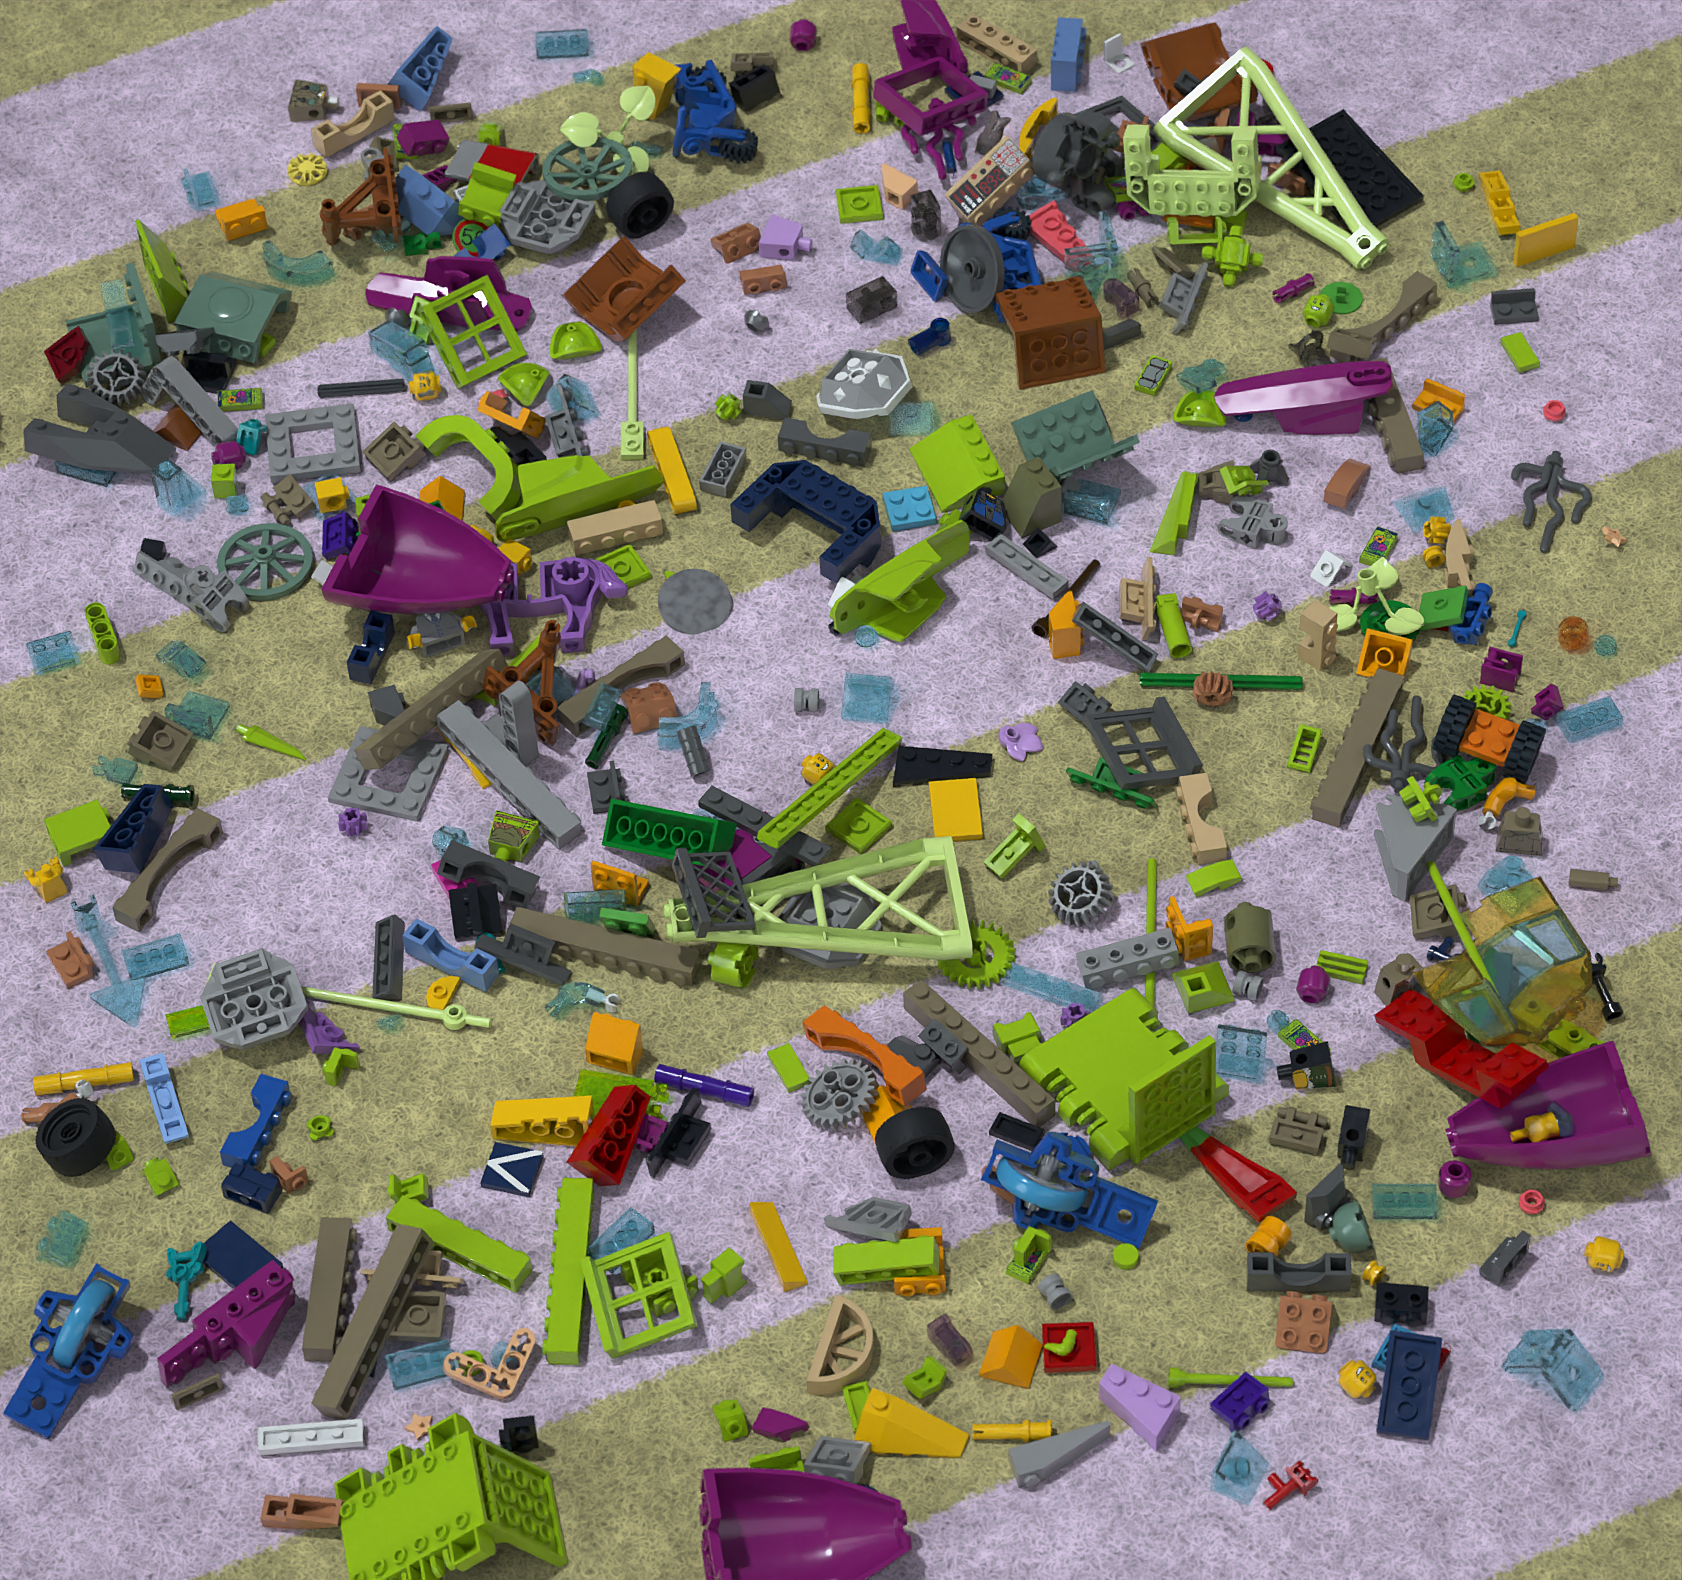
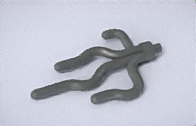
M1553 451L1551 455H1548L1544 466L1519 463L1514 466L1511 473V479L1514 481L1520 478L1521 472L1541 475V479L1528 486L1523 493V501L1526 506L1523 518V525L1525 527H1529L1532 524L1535 512V503L1532 495L1548 485L1546 500L1554 510L1555 515L1548 520L1540 545L1542 553L1548 552L1554 528L1561 523L1564 517V510L1555 498L1558 485L1567 490L1579 492L1583 496L1576 503L1572 512L1571 522L1574 524L1579 523L1582 511L1589 506L1592 500L1589 488L1581 483L1569 481L1562 476L1561 471L1564 460L1560 457L1561 453L1559 451Z
M1418 695L1412 698L1411 727L1416 736L1404 743L1401 756L1390 741V738L1397 729L1398 712L1395 709L1389 711L1388 727L1382 732L1380 738L1381 745L1390 755L1392 762L1373 756L1372 745L1366 744L1363 747V757L1369 765L1391 772L1390 785L1397 794L1409 785L1407 779L1410 777V773L1417 772L1429 775L1435 768L1445 762L1442 753L1433 750L1434 737L1431 743V754L1436 766L1431 767L1421 763H1410L1411 750L1421 745L1425 738V731L1420 723L1421 697Z

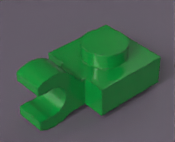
M432 232L427 237H425V233L403 236L405 256L427 254V249L442 248L439 232Z

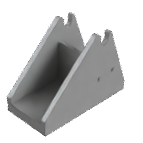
M1386 794V800L1392 804L1377 803L1376 810L1383 831L1379 829L1374 830V836L1392 896L1406 902L1427 874L1426 863L1428 861L1436 862L1454 838L1457 809L1450 805L1440 803L1435 805L1433 802H1429L1438 819L1431 822L1430 818L1427 817L1416 823L1409 808L1420 803L1418 799L1406 805L1401 796Z

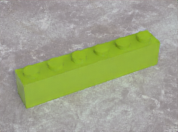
M402 1195L386 1216L389 1231L394 1233L398 1224L422 1228L434 1241L430 1250L442 1251L443 1258L514 1293H517L532 1272L531 1258L525 1252L516 1251L508 1247L501 1240L495 1241L487 1237L482 1231L478 1229L473 1230L465 1226L458 1219L448 1218L441 1211L430 1209L415 1198L410 1199Z

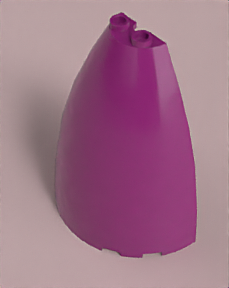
M376 484L358 518L361 533L349 556L339 554L321 591L327 602L367 611L406 615L433 614L471 608L494 601L502 602L505 598L506 587L513 582L515 572L511 570V560L470 525L429 503ZM372 569H375L382 574L379 575L376 572L372 571Z
M1613 1040L1548 1063L1549 1068L1536 1077L1537 1082L1502 1109L1481 1098L1475 1099L1449 1116L1447 1120L1450 1128L1445 1129L1454 1158L1459 1156L1489 1164L1516 1168L1565 1170L1608 1165L1651 1156L1646 1127L1635 1097L1631 1095L1624 1067ZM1550 1111L1554 1114L1560 1131L1558 1137L1534 1143L1529 1138L1515 1142L1511 1140L1510 1132L1525 1128V1118L1533 1115H1542Z
M709 1468L702 1471L700 1492L705 1494H702V1504L699 1505L700 1525L705 1526V1529L702 1531L701 1548L706 1580H867L892 1564L909 1550H912L911 1536L906 1534L903 1526L907 1525V1513L905 1509L902 1510L900 1500L867 1487L829 1476L796 1470Z

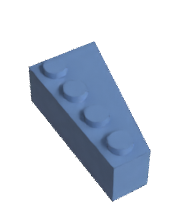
M1058 17L1051 56V90L1076 92L1077 84H1081V71H1078V69H1083V57H1080V55H1084L1085 42H1082V40H1086L1087 28L1083 27V19Z
M438 26L429 33L400 66L388 83V85H399L400 97L418 111L422 110L431 96V91L435 86L437 76L453 40L450 35Z

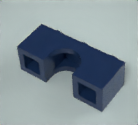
M370 611L364 623L362 646L354 645L347 660L350 680L372 684L395 634L393 616L376 611Z

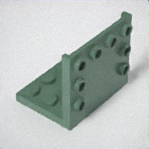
M134 262L125 264L127 273L123 274L126 286H130V289H127L129 301L134 302V304L66 321L68 332L79 326L83 329L90 343L80 369L85 388L90 386L86 383V379L89 378L86 372L91 369L89 364L90 362L96 363V356L103 358V351L107 355L111 354V349L115 350V354H118L119 350L122 349L124 355L130 351L132 358H139L138 364L142 363L144 365L142 371L145 372L151 371L153 367L161 362L159 348L156 344L153 320ZM114 365L108 366L105 369H111ZM122 365L124 372L129 373V376L134 375L129 368ZM119 372L117 373L116 378L113 380H117V378L120 377Z
M1093 390L1011 422L1026 462L1040 457L1057 481L1073 475V470L1081 468L1083 471L1093 467V462L1101 460L1103 463L1135 450L1133 445L1140 443L1137 434L1114 444Z

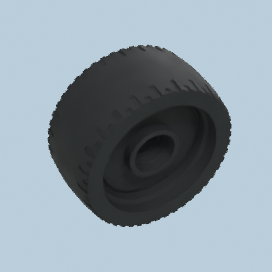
M645 171L623 179L612 190L606 202V212L610 220L624 236L630 239H639L658 230L666 223L674 208V198L667 186L655 174Z
M74 1098L63 1102L47 1114L37 1129L35 1144L41 1156L55 1171L67 1177H77L92 1171L107 1158L114 1146L116 1131L108 1116L95 1103L86 1098Z
M915 1107L899 1112L883 1122L875 1134V1143L880 1160L887 1173L897 1179H913L931 1174L943 1167L951 1159L955 1150L952 1133L947 1121L941 1112L930 1107Z

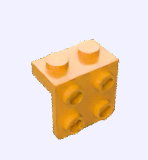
M255 199L242 201L215 211V216L227 241L268 229L265 209L263 205L258 206Z

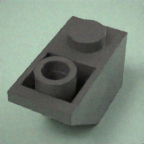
M747 380L743 393L744 414L776 419L788 418L792 400L768 382Z
M395 684L368 692L370 707L376 723L385 726L404 711L403 706H406L402 692H397Z

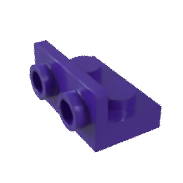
M346 511L323 520L322 555L326 560L345 552L349 555L358 539L356 533L359 531L358 522Z
M1245 1371L1210 1403V1410L1229 1423L1230 1432L1235 1435L1240 1429H1246L1258 1413L1262 1414L1267 1410L1270 1404L1269 1388Z

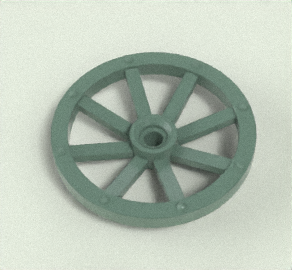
M598 137L596 143L590 147L602 148L595 161L591 162L588 161L584 148L574 145L571 141H567L554 148L545 158L542 167L544 182L553 193L570 200L590 201L607 197L617 184L632 175L633 164L629 151L622 144L612 139ZM578 149L581 164L576 165L562 156ZM609 151H613L621 157L600 167ZM557 162L574 173H551V169L554 163ZM624 165L620 176L604 174ZM555 180H576V181H574V182H572L571 184H569L568 186L564 187V186L560 185L559 183H557ZM597 181L611 182L600 188H597L596 185ZM582 185L590 187V190L575 189L579 188Z
M276 523L256 524L236 532L223 544L218 554L217 568L218 573L227 572L226 568L251 562L237 577L235 582L249 600L267 601L284 597L304 584L313 568V554L308 540L296 529ZM270 534L287 537L273 546H269ZM262 535L261 545L257 547L245 541L251 537ZM297 543L303 550L304 555L280 553L278 551ZM236 546L252 553L228 559ZM276 560L303 563V566L299 573L293 577ZM273 568L287 583L268 589V570ZM256 569L260 570V590L242 586Z

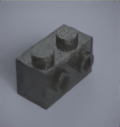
M932 190L911 195L910 212L913 235H918L921 242L940 237L941 206Z
M884 276L846 293V308L860 324L897 307V291Z

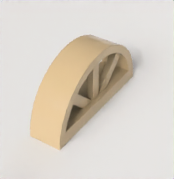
M836 1294L806 1380L807 1393L832 1394L842 1391V1386L855 1384L867 1372L873 1358V1331L867 1315L857 1304ZM844 1316L856 1324L838 1334ZM860 1333H863L866 1339L863 1352L836 1346ZM832 1355L857 1361L842 1371ZM827 1365L834 1375L824 1376Z

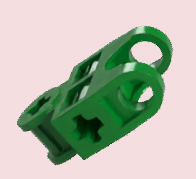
M1459 754L1435 768L1426 777L1424 784L1430 782L1431 785L1437 784L1441 788L1451 790L1452 795L1443 804L1456 808V812L1486 799L1487 787L1495 781L1494 771L1496 764L1477 757L1466 762Z

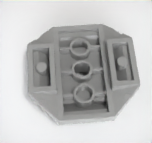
M544 180L527 184L524 182L516 183L499 213H502L501 223L512 245L551 255L555 252L562 254L571 243L580 238L596 208L593 200H570L560 197L546 186Z
M847 883L822 889L828 927L857 929L876 909L872 897ZM812 891L792 896L778 918L789 924L818 926ZM880 919L870 930H882ZM781 947L783 952L824 969L844 966L855 967L861 963L866 955L861 953Z
M262 948L215 964L211 977L200 997L215 1043L241 1050L291 1034L309 1010L294 965ZM259 1004L257 1007L251 1008L253 1005Z

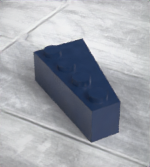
M143 784L93 850L105 870L142 873L174 807L162 785Z

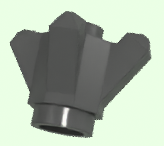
M1275 450L1264 451L1260 458L1249 465L1254 473L1256 471L1259 473L1256 480L1277 481L1280 485H1286L1289 481V477L1282 466L1283 460Z

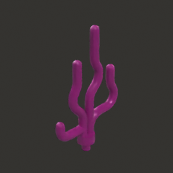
M937 97L932 98L928 109L943 105L944 102ZM975 115L966 118L970 126L976 125ZM904 124L901 128V136L909 144L911 153L916 155L919 152L918 144L915 137L909 133L913 129ZM954 124L943 127L948 132L956 135L953 141V150L956 160L962 161L964 159L961 147L964 141L962 129ZM940 128L934 131V136L927 142L926 151L935 161L939 179L945 180L947 174L943 158L934 148L943 138V131Z

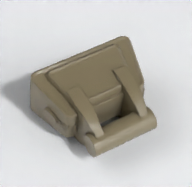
M1233 460L1198 473V494L1200 497L1212 498L1214 501L1229 504L1232 498L1236 497V494H1229L1219 470L1225 466H1235Z

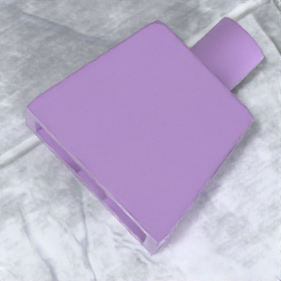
M771 214L759 241V256L762 258L794 260L798 250L811 251L813 239L803 237V226L801 224Z

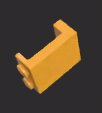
M486 391L480 398L477 411L536 439L540 437L547 422L546 418L523 407L518 419L503 413L507 400L489 391Z
M942 1227L904 1229L900 1236L903 1239L917 1238L922 1235L934 1236L940 1248L939 1275L894 1278L895 1295L909 1297L920 1293L937 1295L940 1292H946Z

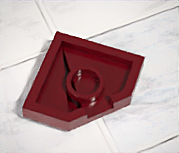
M79 326L44 350L56 379L61 384L80 371L90 345L83 329Z

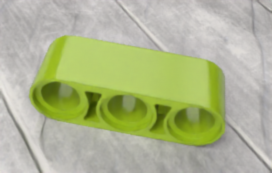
M90 603L85 607L84 611L99 658L104 664H114L120 659V651L106 609L101 603Z

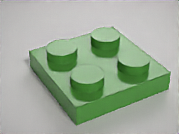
M601 907L599 917L605 928L632 933L642 937H654L655 926L649 915Z

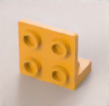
M592 861L590 866L594 892L601 897L617 899L626 905L638 906L649 886L648 879L636 876V874Z
M1169 897V906L1166 907L1168 921L1165 922L1166 929L1171 928L1178 954L1181 953L1184 962L1211 955L1213 924L1210 918L1186 924L1175 897Z

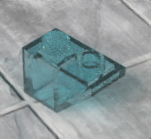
M1440 401L1417 413L1419 444L1422 451H1426L1432 457L1437 456L1454 429L1453 411Z

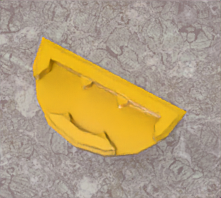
M447 976L433 982L428 988L426 995L428 1008L444 1010L448 1007L461 982L460 977Z

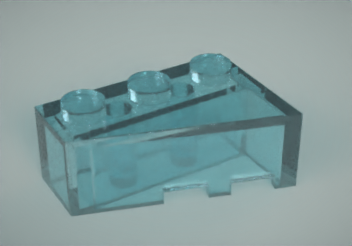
M390 320L368 332L371 340L369 342L371 349L385 359L407 381H413L412 376L416 372L433 371L435 373L424 339Z

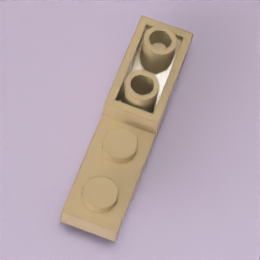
M1456 519L1450 530L1446 545L1445 580L1447 588L1466 585L1469 590L1468 597H1471L1475 585L1473 580H1469L1470 559L1474 557L1472 545H1468L1467 528H1463L1461 519Z

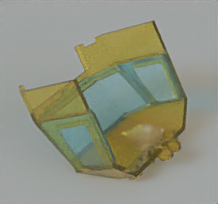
M1541 876L1488 895L1480 901L1482 906L1473 912L1467 909L1459 914L1475 937L1473 942L1498 993L1491 982L1483 977L1466 949L1459 955L1417 969L1414 964L1409 966L1430 1000L1474 1036L1481 1045H1508L1511 1042L1519 1046H1526L1532 1043L1539 1045L1549 1038L1548 1034L1550 1031L1555 1030L1562 1024V1019L1568 1022L1576 1019L1579 1012H1582L1587 1006L1584 1000L1586 998L1585 994L1592 987L1591 952Z

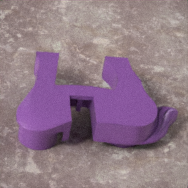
M566 557L561 560L540 562L541 597L532 599V594H528L527 600H519L517 564L511 563V570L515 572L513 582L506 587L504 600L478 606L489 620L490 633L492 634L490 638L491 649H500L503 657L515 656L508 617H539L564 612L568 618L565 627L560 633L561 653L585 651L586 636L593 624V613L601 598V592L607 598H620L628 594V587L619 579L611 567L601 561L588 558Z

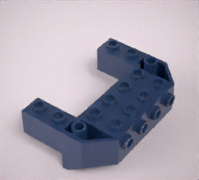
M807 460L773 463L730 504L732 523L748 532L756 527L770 512L783 518L794 507L840 534L841 536L819 556L820 575L838 584L841 577L846 578L859 564L868 568L881 547L877 501Z

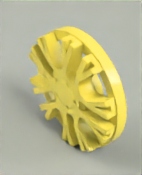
M301 153L296 155V159L292 158L289 161L290 164L287 167L288 177L295 184L302 186L314 185L322 181L327 175V164L323 157L320 155L316 156V153L303 156Z

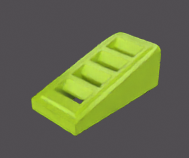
M1303 724L1299 725L1287 763L1288 768L1310 773L1322 739V729ZM1302 737L1314 740V743L1301 739ZM1299 745L1312 747V750L1299 747ZM1297 752L1309 754L1310 756L1305 757L1297 755ZM1298 759L1301 761L1307 762V766L1295 763L1294 760Z

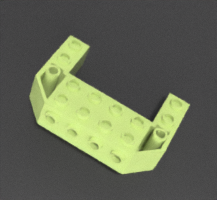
M1127 125L1123 136L1127 195L1149 214H1157L1159 216L1167 214L1179 216L1200 215L1202 217L1210 215L1222 217L1236 216L1257 197L1261 183L1262 157L1258 156L1257 127H1235L1231 139L1233 160L1231 171L1160 170L1159 154H1151L1149 125Z

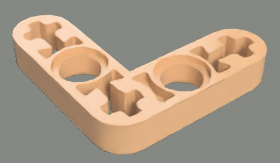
M527 1328L516 1330L497 1370L466 1355L453 1352L445 1358L443 1371L447 1376L494 1398L505 1399L512 1394L534 1346L535 1335ZM522 1335L527 1336L526 1341L530 1344L525 1343L519 1353L516 1351L519 1345V1340L516 1337L521 1338ZM509 1357L518 1359L520 1363L519 1368L516 1370L508 1369L505 1363L506 1359ZM456 1359L459 1361L458 1365L466 1369L467 1364L471 1365L466 1377L463 1376L465 1370L457 1368L455 1371L451 1370V1364L448 1361L453 1362ZM476 1369L482 1370L486 1375V1379L483 1382H475L471 1376L472 1371ZM491 1375L495 1376L493 1382L500 1384L502 1381H505L506 1387L509 1390L504 1389L503 1392H499L498 1385L491 1383L490 1388L486 1385Z

